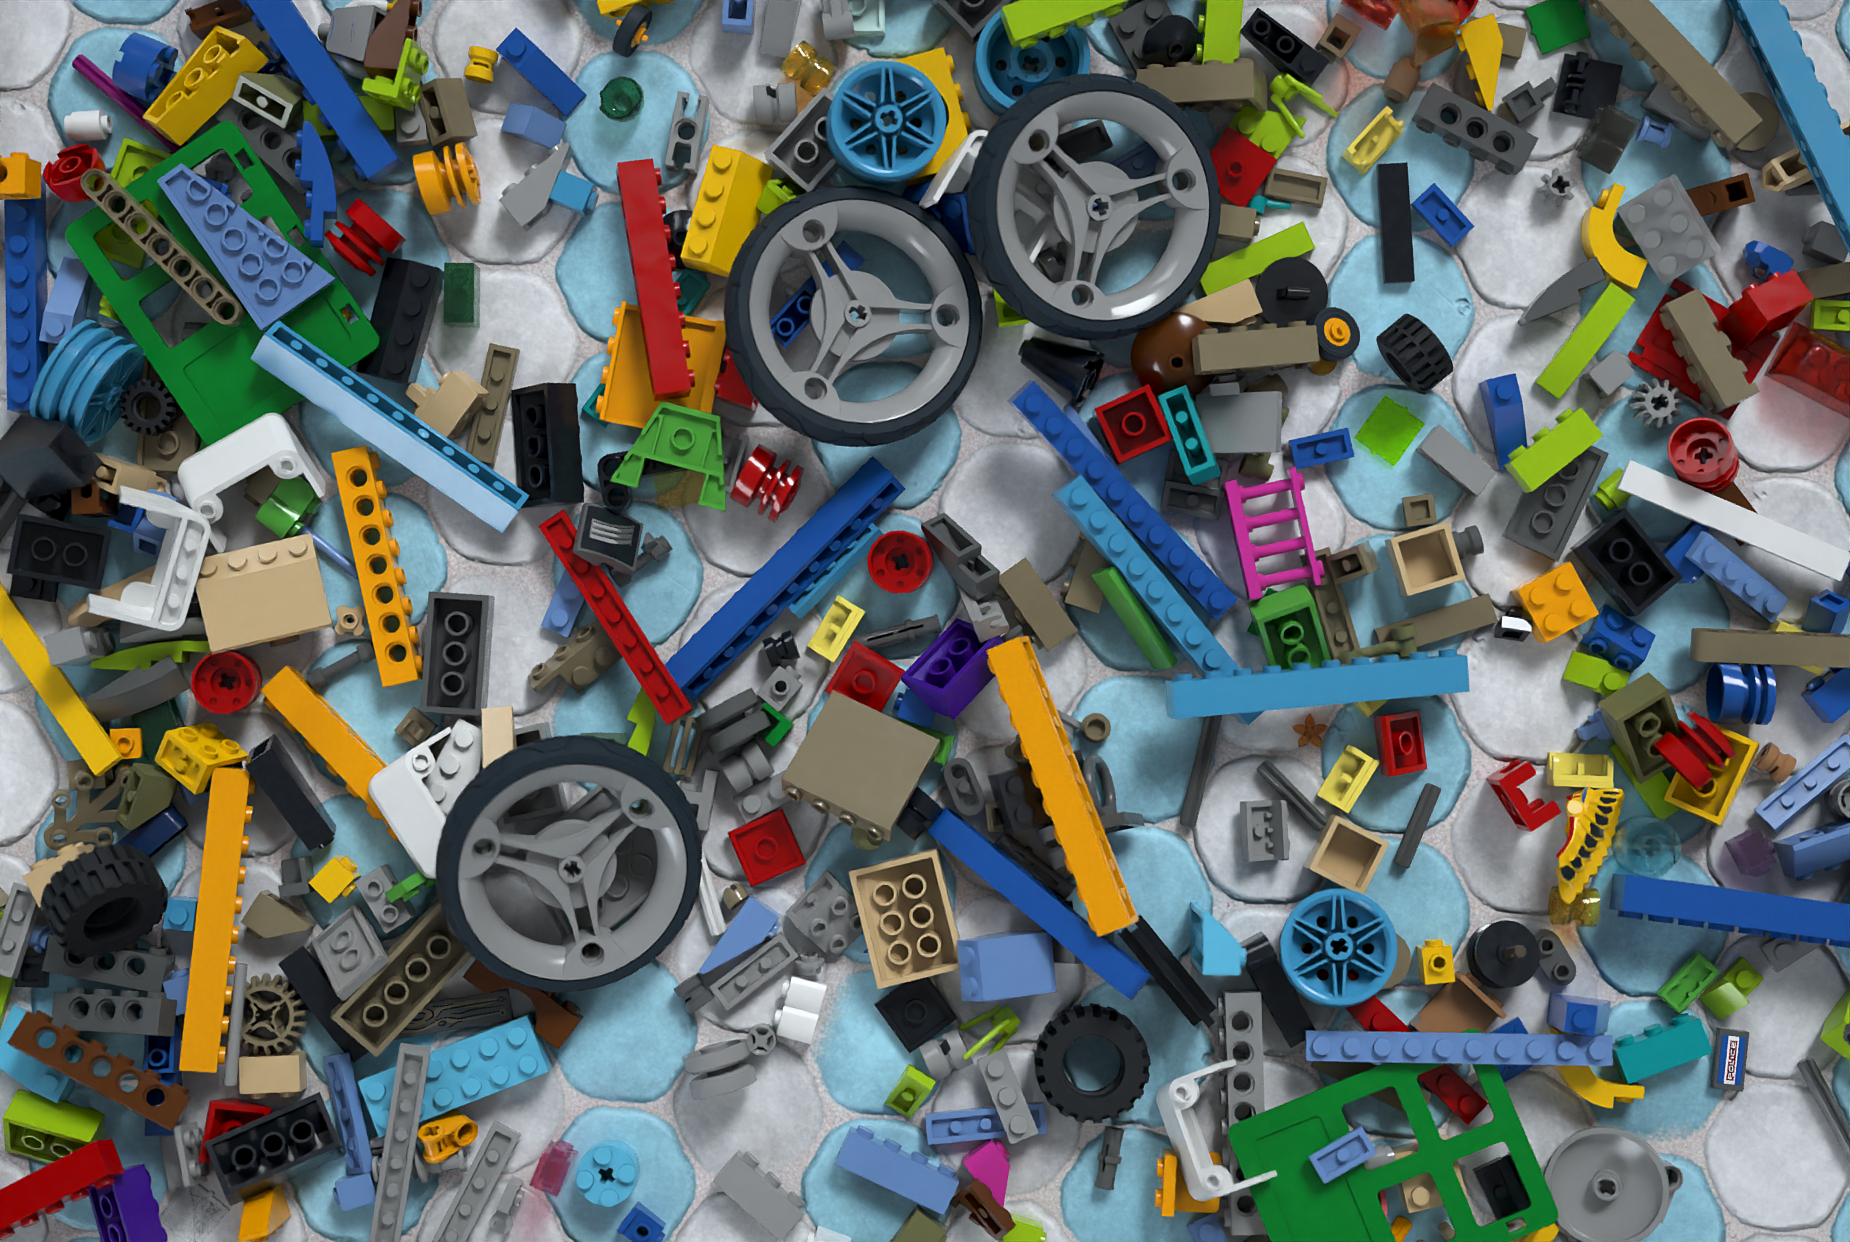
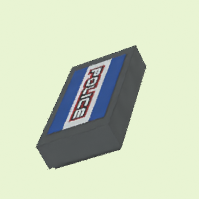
M1716 1028L1710 1087L1743 1092L1749 1041L1748 1031Z

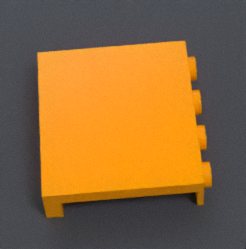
M622 301L621 308L615 307L612 325L617 326L615 337H609L606 354L612 356L610 366H604L601 384H606L604 396L598 395L595 413L600 414V421L643 429L661 401H653L638 306ZM684 315L686 329L681 330L683 340L689 341L691 357L686 358L688 369H693L695 387H691L689 397L661 401L712 414L716 393L714 385L720 372L726 341L725 321H712Z

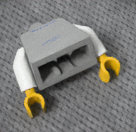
M353 0L346 4L344 8H336L332 12L330 24L322 23L319 25L318 38L321 41H326V50L335 54V62L347 74L364 80V78L370 79L364 68L368 38L398 0H393L392 3H388L387 0Z

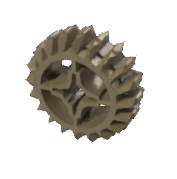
M269 973L263 974L261 980L255 975L251 977V984L246 981L241 1039H245L243 1049H248L254 1044V1054H259L263 1048L266 1055H271L274 1048L278 1053H281L285 1050V1045L288 1047L295 1045L293 1037L299 1039L303 1036L299 1028H305L308 1022L301 1019V1016L308 1015L309 1010L301 1009L300 1005L305 1002L302 998L298 1000L296 996L298 993L295 989H289L292 985L289 980H286L283 985L281 984L282 975H275L273 980ZM257 991H271L281 996V998L271 1002L265 996L261 997ZM250 1000V1006L253 1010V1018L248 1023L246 1017V1008ZM277 1006V1008L272 1011L273 1015L270 1016L271 1018L264 1019L258 1022L262 1017H264L263 1013L266 1012L265 1010L272 1009ZM286 1006H288L290 1015L287 1028L284 1027L285 1022L282 1018V1011ZM259 1027H266L270 1032L274 1031L278 1037H264L257 1034L254 1030Z

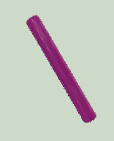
M79 54L73 60L72 67L171 151L176 153L188 145L185 142L182 146H179L164 138L142 118L148 109L129 93L115 87L112 79L84 55Z

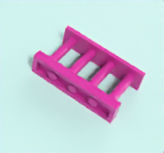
M1296 467L1286 470L1288 479L1247 488L1238 486L1237 480L1222 484L1248 601L1262 598V591H1266V587L1307 578L1311 579L1312 587L1321 585V578H1325L1321 560L1316 561L1301 491L1305 490L1302 473L1296 472ZM1291 490L1294 508L1254 517L1244 516L1242 504L1246 503V500ZM1297 519L1301 537L1262 546L1251 545L1248 533L1253 532V529ZM1304 549L1307 561L1306 567L1265 576L1262 573L1257 574L1255 562H1259V558Z

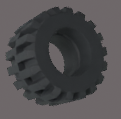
M1406 313L1376 338L1379 351L1386 363L1415 392L1425 395L1454 371L1451 357L1442 342L1427 325L1410 314Z

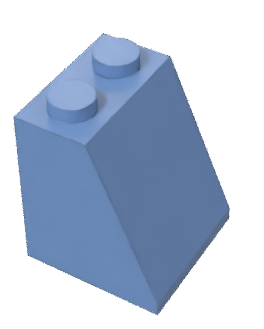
M1004 931L957 940L962 1001L985 1002L1056 992L1052 938L1047 931Z

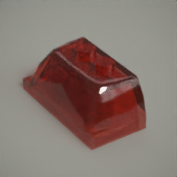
M1796 321L1791 322L1764 375L1850 419V349Z

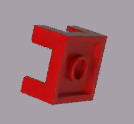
M1515 759L1488 776L1486 780L1516 827L1532 832L1562 812L1555 801L1545 804L1541 798H1537L1531 803L1528 802L1525 794L1517 787L1535 776L1536 771L1529 761L1520 763L1518 759Z

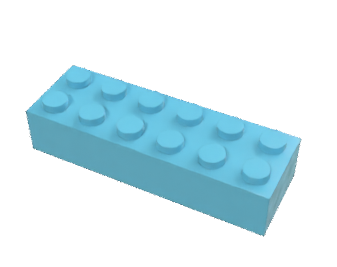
M533 1012L525 1013L512 1020H507L431 1050L420 1122L549 1072L553 1068V1064L543 1038L534 1032L536 1020ZM397 1064L366 1075L357 1081L379 1138L386 1135Z

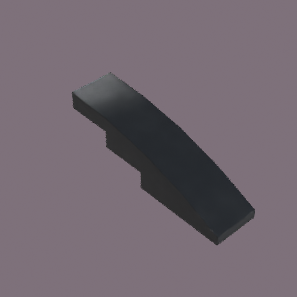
M302 946L280 961V968L297 993L344 1053L349 1052L351 1061L354 1063L367 1054L369 1051L331 1018V1010L342 999L336 995L325 970L309 951Z

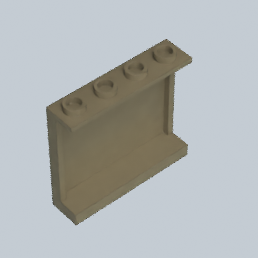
M833 690L782 776V789L789 798L795 801H806L822 814L829 812L837 816L847 826L854 827L856 825L864 829L870 837L877 840L883 838L890 842L892 830L930 761L935 762L940 753V740Z

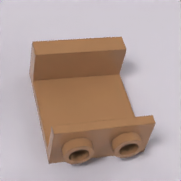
M1456 971L1455 982L1445 983L1409 1024L1418 1032L1459 1033L1467 1029H1477L1483 1033L1497 1017L1504 1019L1507 1014L1501 1010L1504 1004L1490 992L1486 996L1479 989L1482 983L1470 972L1464 975ZM1452 1063V1064L1455 1065L1457 1068H1459V1067L1462 1065V1064H1454V1063Z

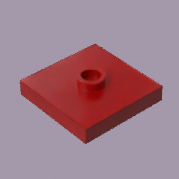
M1228 126L1210 152L1217 173L1220 194L1239 207H1246L1277 162L1275 157L1230 126Z
M854 640L824 691L831 694L834 690L881 712L900 682V677L905 673V670Z
M783 808L727 832L751 887L806 864Z

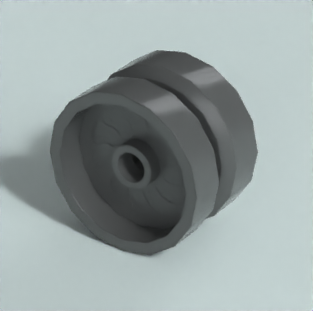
M752 688L735 695L694 718L700 732L707 733L717 727L720 728L721 731L711 736L706 742L713 756L728 748L734 749L756 737V733L772 725L765 711H758L748 717L745 716L744 713L755 707L759 701Z

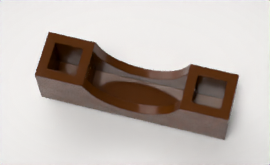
M476 959L463 975L465 980L485 995L501 988L516 989L527 995L532 1001L537 1015L534 1032L557 1049L565 1043L584 1017L579 1013L581 1009L575 1003L568 999L565 1002L555 995L557 992L536 990L515 984L493 973Z

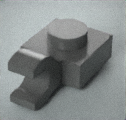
M1552 77L1535 88L1528 81L1504 96L1502 101L1518 124L1542 109L1545 105L1541 98L1553 92L1558 86Z

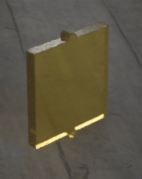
M685 470L654 476L659 509L674 506L685 508L687 504L699 503L704 484L703 473Z

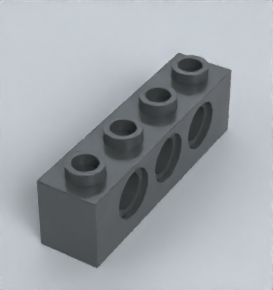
M1435 83L1429 86L1411 121L1417 123L1416 127L1428 134L1434 132L1442 136V140L1446 144L1455 148L1463 147L1469 151L1471 157L1482 162L1487 160L1495 164V169L1505 175H1517L1523 169L1539 139ZM1440 113H1450L1453 117V124L1444 123L1440 118ZM1467 126H1475L1479 130V138L1470 137L1467 133ZM1495 139L1504 142L1506 146L1505 152H1499L1494 148L1493 141Z
M230 98L215 113L214 117L220 122L230 121L240 129L254 152L306 198V191L312 190V188H302L300 178H295V169H292L293 159L302 155V149L296 147L297 134L294 131L291 135L287 134L281 126ZM253 117H259L258 126L255 129L249 130V120ZM274 137H281V145L277 149H270V141Z
M51 934L48 939L42 971L148 992L164 993L163 982L171 978L170 973L173 972L176 955L167 954V949L162 947L149 946L147 950L137 948L138 943L129 944L124 947V950L109 952L115 958V965L112 968L105 963V956L93 955V957H85L83 962L78 960L76 955L62 949L54 935ZM136 958L144 962L145 969L143 973L137 972L134 968Z
M67 987V993H54L52 1018L54 1019L51 1024L61 1029L66 1024L77 1031L172 1037L174 1035L177 1000L165 999L166 993L147 992V998L139 997V991L120 990V996H112L113 990L94 989L93 995L86 994L85 988ZM142 1008V1016H141V1018H140L139 1012H140V1009Z

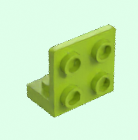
M406 38L395 82L382 76H376L375 80L364 78L362 90L378 103L413 111L414 104H418L421 97L420 82L422 75L427 73L429 67L427 52L414 40Z

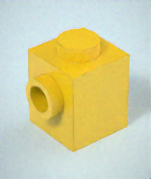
M338 855L333 857L308 883L331 904L336 902L342 895L347 898L357 888L354 882L361 875L356 871L358 866L348 856L342 857Z
M1442 939L1424 940L1425 945L1416 946L1420 982L1425 985L1455 982L1451 945L1443 943Z

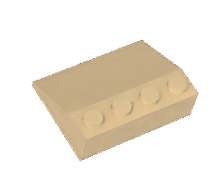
M311 533L203 557L195 587L212 654L333 626L318 551Z
M937 847L848 871L877 989L960 969L957 940L961 939Z

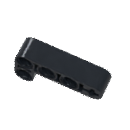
M628 451L607 454L597 464L603 502L607 508L618 512L626 511L631 507L633 502L632 489L630 486L612 482V476L606 474L605 467L611 461H617L621 465ZM649 459V466L643 471L641 478L689 469L674 465L667 466L663 462ZM616 490H622L625 494V500L619 506H614L610 500L612 493Z
M1260 931L1240 942V945L1246 951L1245 968L1256 988L1261 992V997L1287 1044L1292 1048L1305 1041V1030H1316L1281 968L1272 945L1265 934Z

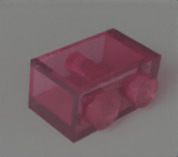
M551 1141L541 1154L529 1186L558 1197L567 1183L579 1152L573 1150L574 1146L566 1141Z

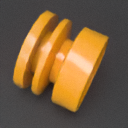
M464 142L455 144L457 158L454 157L451 148L445 146L443 148V162L439 161L433 150L413 155V165L418 186L425 206L431 216L451 212V197L454 196L462 208L467 207L466 193H468L473 205L482 202L479 173L475 161L468 152Z

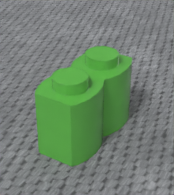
M299 475L292 479H283L273 494L258 510L254 518L282 539L296 537L305 526L301 523L308 514L314 515L322 506V497L319 498L311 484Z

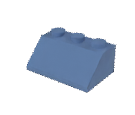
M1843 818L1774 841L1773 843L1784 876L1801 881L1815 876L1814 871L1823 868L1825 871H1832L1843 867L1842 862L1850 860V819Z

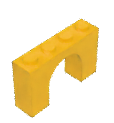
M944 47L895 60V62L904 63L916 68L931 80L941 95L949 118L944 138L938 151L918 175L905 182L906 186L934 179L938 170L968 136L967 130L971 129L968 113H962L959 104L960 101H963L960 84H954L951 73L955 72L954 62L951 55L946 56ZM899 91L895 93V98L904 96L905 94ZM907 150L898 152V154L905 155Z

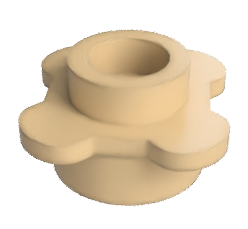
M341 605L336 609L338 624L335 625V631L338 634L344 635L347 632L360 636L364 633L365 628L363 625L366 611L363 607L357 606L355 609ZM349 618L353 619L352 623H348Z

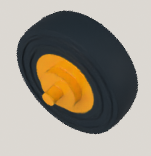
M636 4L622 21L619 19L616 21V25L619 28L612 45V49L616 53L627 58L637 49L642 41L647 42L649 40L646 33L651 23L652 11L641 4Z
M1336 307L1323 309L1315 314L1308 324L1316 325L1319 357L1327 361L1336 362L1344 360L1353 354L1359 345V327L1354 318L1343 309Z

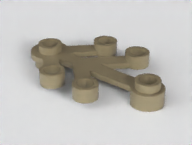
M123 763L118 766L115 771L116 780L91 801L90 788L94 785L93 774L86 769L78 771L74 777L77 787L76 814L67 822L66 809L71 804L70 794L65 789L54 791L51 796L54 807V822L44 831L45 844L53 850H60L65 846L73 844V842L95 841L99 846H109L114 840L110 827L101 826L96 830L78 828L84 823L118 822L123 826L115 818L118 809H101L125 789L127 781L123 780L129 776L133 763ZM82 777L90 778L86 783L79 782ZM58 797L67 798L64 802L61 803L56 801ZM104 833L109 835L106 839L99 838ZM57 835L65 836L63 839H54Z

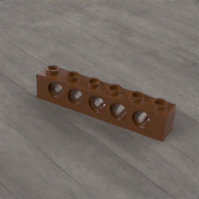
M37 1010L35 1014L29 1011L25 1013L7 1042L9 1046L173 1133L174 1127L177 1126L192 1101L190 1097L186 1096L189 1092L188 1089L174 1082L171 1086L160 1082L162 1076L148 1068L141 1072L132 1067L135 1063L132 1059L120 1053L116 1058L106 1053L107 1046L94 1039H91L89 1043L78 1038L81 1033L64 1024L62 1029L51 1024L54 1018L40 1010ZM47 1032L54 1033L56 1035L55 1044L50 1048L40 1047V1037ZM72 1047L83 1049V1057L76 1063L68 1062L66 1059V1054ZM106 1061L110 1063L111 1069L108 1075L105 1077H96L94 1075L93 1069L98 1062ZM126 1076H134L138 1080L137 1087L131 1092H125L120 1087L122 1079ZM154 1090H161L165 1094V1100L159 1106H151L147 1101L148 1095Z

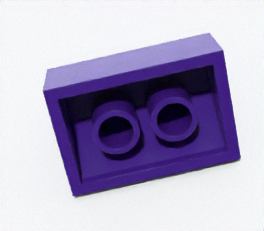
M956 618L905 671L900 679L932 711L954 720L996 676L988 667L987 658L989 656L986 650L1003 644L1002 638L999 635L980 643L972 624Z
M144 1164L124 1167L125 1173L115 1177L114 1184L97 1190V1188L89 1191V1199L101 1242L168 1241L167 1233L162 1227L158 1215L159 1204L153 1197L151 1190V1176L148 1170L145 1169Z

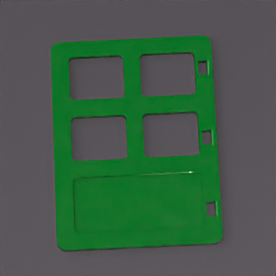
M230 121L220 122L124 187L140 204L150 200L176 239L239 300L156 181L181 163L192 170L220 150H225L253 191L252 197L239 206L259 221L265 217H271L289 244L337 279L333 284L279 321L347 369L379 348L380 337L322 250L311 247L310 238H305V225L234 123ZM243 150L254 164L247 169H244L236 157ZM124 198L118 200L115 205L117 213L122 212L126 207ZM96 206L68 225L65 231L66 240L138 346L144 350L145 356L207 447L265 414L277 413L281 415L306 398L251 360L263 335L271 327L265 331L260 330L247 310L246 319L239 326L231 327L213 320L177 346L169 348L142 309L141 302L174 279L155 262L130 280L123 281L96 241V235L115 222L99 206ZM295 228L298 229L306 243L301 244L299 247L296 246L288 234ZM189 262L182 264L180 273L182 274L190 269L191 264ZM207 283L208 286L210 287V289H211L212 292H213V286H212V284H211V283ZM232 304L226 306L223 312L226 320L231 319L235 314V308ZM348 305L359 319L352 324H349L341 312Z
M1467 1029V1030H1464V1031L1459 1032V1033H1482V1032H1480V1031L1477 1030V1029ZM1385 1062L1234 1123L1228 1130L1229 1141L1245 1180L1276 1170L1278 1175L1248 1186L1271 1242H1396L1379 1202L1378 1193L1383 1189L1425 1172L1431 1174L1455 1231L1454 1237L1444 1242H1510L1552 1225L1558 1219L1559 1213L1496 1064H1472L1492 1110L1493 1120L1446 1140L1440 1137L1417 1082L1419 1074L1446 1063ZM1392 1086L1398 1095L1419 1146L1418 1150L1372 1170H1367L1362 1162L1324 1184L1308 1156L1350 1132L1342 1113L1343 1105ZM1499 1142H1504L1528 1195L1530 1205L1526 1209L1484 1226H1479L1455 1173L1453 1163L1457 1159ZM1522 1216L1526 1226L1509 1233L1506 1222Z

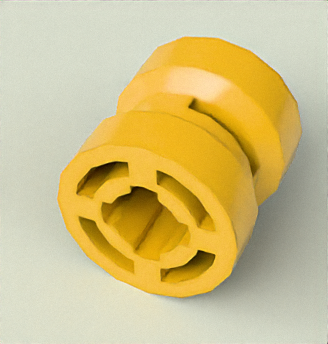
M470 46L468 51L470 61L469 65L465 67L463 76L475 82L492 84L495 75L492 71L493 65L497 63L499 54L484 47Z

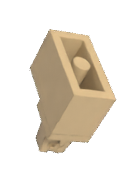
M464 370L447 372L439 381L438 385L440 388L438 390L432 387L425 389L419 383H411L404 393L416 403L414 415L449 440L457 439L490 394Z
M94 452L103 463L88 481L89 484L96 483L99 488L119 495L120 485L148 492L150 488L164 492L167 480L156 476V472L118 457Z

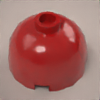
M88 144L73 145L57 153L60 159L55 161L53 165L50 161L46 164L43 171L44 181L64 201L71 203L91 201L92 199L81 188V177L89 169H99L107 173L103 158L96 148L90 149ZM102 177L94 182V190L97 192L104 186Z

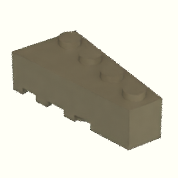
M1236 58L1234 63L1208 60L1204 62V65L1194 66L1190 62H1179L1175 64V67L1166 68L1160 64H1150L1146 66V69L1137 70V82L1160 92L1182 111H1185V106H1190V109L1193 111L1211 112L1214 106H1219L1222 109H1229V112H1241L1243 106H1256V112H1267L1268 76L1249 58Z
M1699 288L1666 303L1660 308V321L1666 330L1670 329L1675 339L1673 341L1674 349L1680 357H1684L1688 365L1686 368L1687 375L1693 384L1697 383L1702 393L1700 394L1701 403L1707 411L1710 410L1712 415H1715L1760 392L1755 382L1749 385L1745 379L1747 368L1742 360L1732 357V343L1728 336L1722 331L1717 332L1715 327L1718 326V320Z
M1306 321L1290 322L1288 327L1277 328L1276 323L1259 325V330L1248 331L1247 326H1236L1229 328L1227 333H1218L1217 328L1200 330V335L1191 339L1195 375L1236 372V369H1241L1242 372H1255L1266 369L1265 366H1271V371L1283 370L1284 368L1294 366L1295 369H1305L1320 361L1316 325L1306 326Z

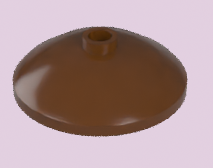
M1172 312L1161 321L1139 331L1132 343L1130 359L1133 373L1140 385L1143 387L1149 384L1156 397L1184 385L1188 387L1192 396L1202 392L1213 381L1216 374L1195 375L1191 339L1200 335V330L1211 329L1210 326L1195 315L1185 312ZM1175 357L1182 359V363L1178 366L1171 363Z

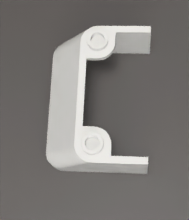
M976 130L964 139L938 170L918 204L919 207L926 209L937 203L943 192L953 194L965 187L966 183L970 181L974 161L978 156L984 139L989 133L988 131ZM1030 164L1022 166L1016 183L1014 217L1021 244L1033 263L1054 228L1051 216L1053 193L1042 176Z
M268 413L188 457L179 466L178 479L190 509L202 514L209 521L211 528L209 540L219 554L225 551L227 537L216 522L223 513V503L217 493L261 468L269 465L273 472L282 479H292L304 473L318 497L320 498L325 495V480L285 418L277 413Z
M120 485L118 490L120 502L146 509L149 522L154 526L166 529L151 584L143 582L129 583L124 587L120 601L89 594L87 598L88 612L165 631L177 630L185 621L211 533L209 521L202 514L170 498Z
M450 727L411 749L376 773L368 784L370 796L423 876L430 879L436 878L437 847L446 817L421 779L428 776L435 767V758L430 749L452 733ZM511 823L501 831L510 832L515 827ZM483 838L478 840L474 845L477 847H484L489 843L490 840L487 838Z
M1235 1059L1217 1063L1177 1078L1160 1087L1156 1095V1102L1174 1153L1177 1155V1161L1190 1195L1198 1201H1207L1278 1176L1276 1170L1234 1184L1228 1170L1223 1166L1213 1165L1192 1107L1196 1104L1200 1095L1196 1080L1237 1065Z

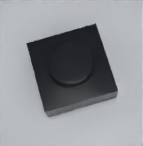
M24 956L18 978H15V987H49L50 972L42 971L45 957Z

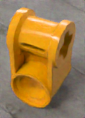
M452 1109L434 1121L423 1125L418 1130V1139L424 1146L423 1159L428 1163H440L464 1146L471 1144L478 1134L477 1123L459 1110Z

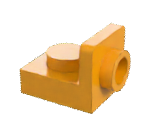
M141 728L110 729V739L123 756V759L141 758L143 756Z

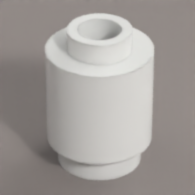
M103 110L78 111L65 116L64 128L69 140L75 139L76 142L106 140L108 133H112V121L110 116L105 115Z

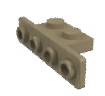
M597 619L591 625L581 628L577 636L568 644L559 646L554 655L546 662L536 665L527 678L532 688L538 692L560 674L579 693L621 659L622 655Z

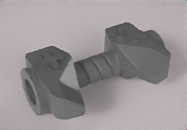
M646 533L643 544L640 547L643 553L637 557L635 572H638L653 560L659 562L673 550L663 535L659 538H654L651 533ZM605 563V566L610 571V576L620 589L632 581L631 578L635 572L626 576Z

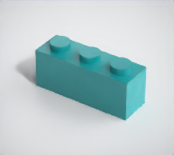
M1184 385L1159 395L1158 398L1185 472L1193 486L1221 476L1195 401L1188 387Z
M1688 1013L1672 1017V1022L1669 1024L1647 1026L1643 1029L1644 1033L1634 1037L1632 1034H1627L1616 1038V1043L1612 1044V1054L1620 1080L1631 1084L1713 1053L1701 1020L1693 1015L1689 1016Z

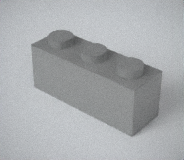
M77 626L43 636L51 666L87 665L94 660L113 654V649L116 648L112 633L108 632L107 628Z
M738 1150L715 1176L713 1183L781 1242L805 1215L806 1208L803 1206L805 1202L795 1192H786L780 1186L782 1182L775 1174L770 1171L766 1174L758 1167L759 1161L751 1153L746 1151L743 1154Z

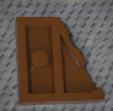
M978 1178L958 1192L950 1201L954 1208L961 1204L972 1212L969 1215V1219L977 1226L982 1227L986 1233L997 1241L1016 1226L1009 1211L999 1205L992 1196L989 1187L981 1183Z

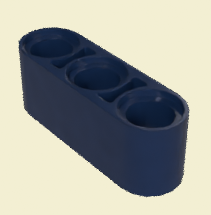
M170 802L167 808L134 830H131L116 844L122 847L124 845L133 846L144 851L148 857L152 858L189 826V823Z

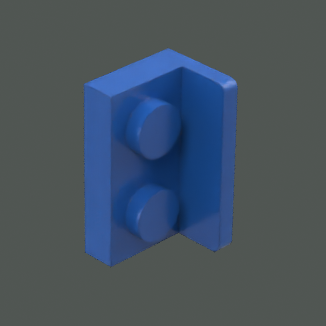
M968 191L942 194L940 199L946 229L956 239L964 253L976 255L968 227Z

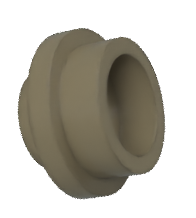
M1092 713L1083 719L1081 732L1086 740L1092 743H1100L1109 736L1111 725L1104 715Z

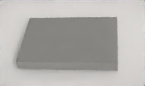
M1242 392L1240 394L1220 396L1196 394L1195 404L1214 454L1281 453L1282 392Z
M354 903L311 941L336 995L343 1001L390 961L363 908L357 903Z

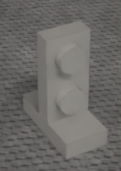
M706 769L702 791H697L698 785L680 782L679 787L689 803L699 805L696 818L699 830L707 831L709 829L720 770Z

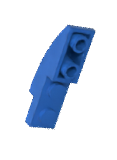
M303 121V130H297L296 147L302 149L301 160L295 161V178H300L302 188H312V190L306 191V208H311V220L305 219V238H310L311 247L324 248L325 219L337 220L335 182L328 155L319 135L310 121Z
M844 240L835 249L836 253L851 271H857L865 262ZM825 260L821 265L828 278L835 274L827 260ZM812 275L770 320L773 337L785 349L810 323V304L817 291Z
M176 1016L173 1037L144 1035L143 1072L145 1068H148L162 1076L160 1082L171 1086L174 1082L183 1087L182 1071L179 1070L181 1040L178 1016ZM161 1090L152 1091L147 1098L148 1104L151 1106L161 1105L165 1100V1094ZM145 1118L144 1136L175 1135L174 1131L172 1133Z

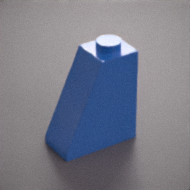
M1550 993L1547 1023L1563 1032L1596 1036L1608 1030L1611 1001Z

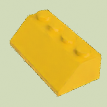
M712 145L680 256L685 267L729 277L733 262L750 232L759 224L762 211L756 205L765 185L772 179L773 167L742 151Z

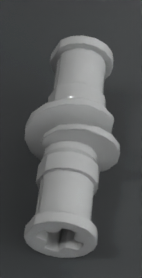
M416 1144L411 1175H413L414 1180L419 1177L423 1183H427L431 1173H443V1171L454 1169L467 1171L468 1163L465 1146L444 1161L433 1164L423 1159V1153L420 1152ZM373 1156L372 1159L373 1177L376 1183L379 1180L382 1158L379 1156Z

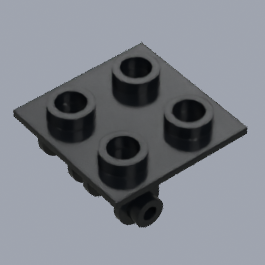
M1577 52L1576 55L1565 53L1552 112L1611 124L1623 66L1588 58L1589 54L1586 52Z

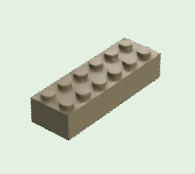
M439 897L386 952L390 961L345 1001L341 1000L331 1010V1018L376 1058L472 957L450 928L444 916Z

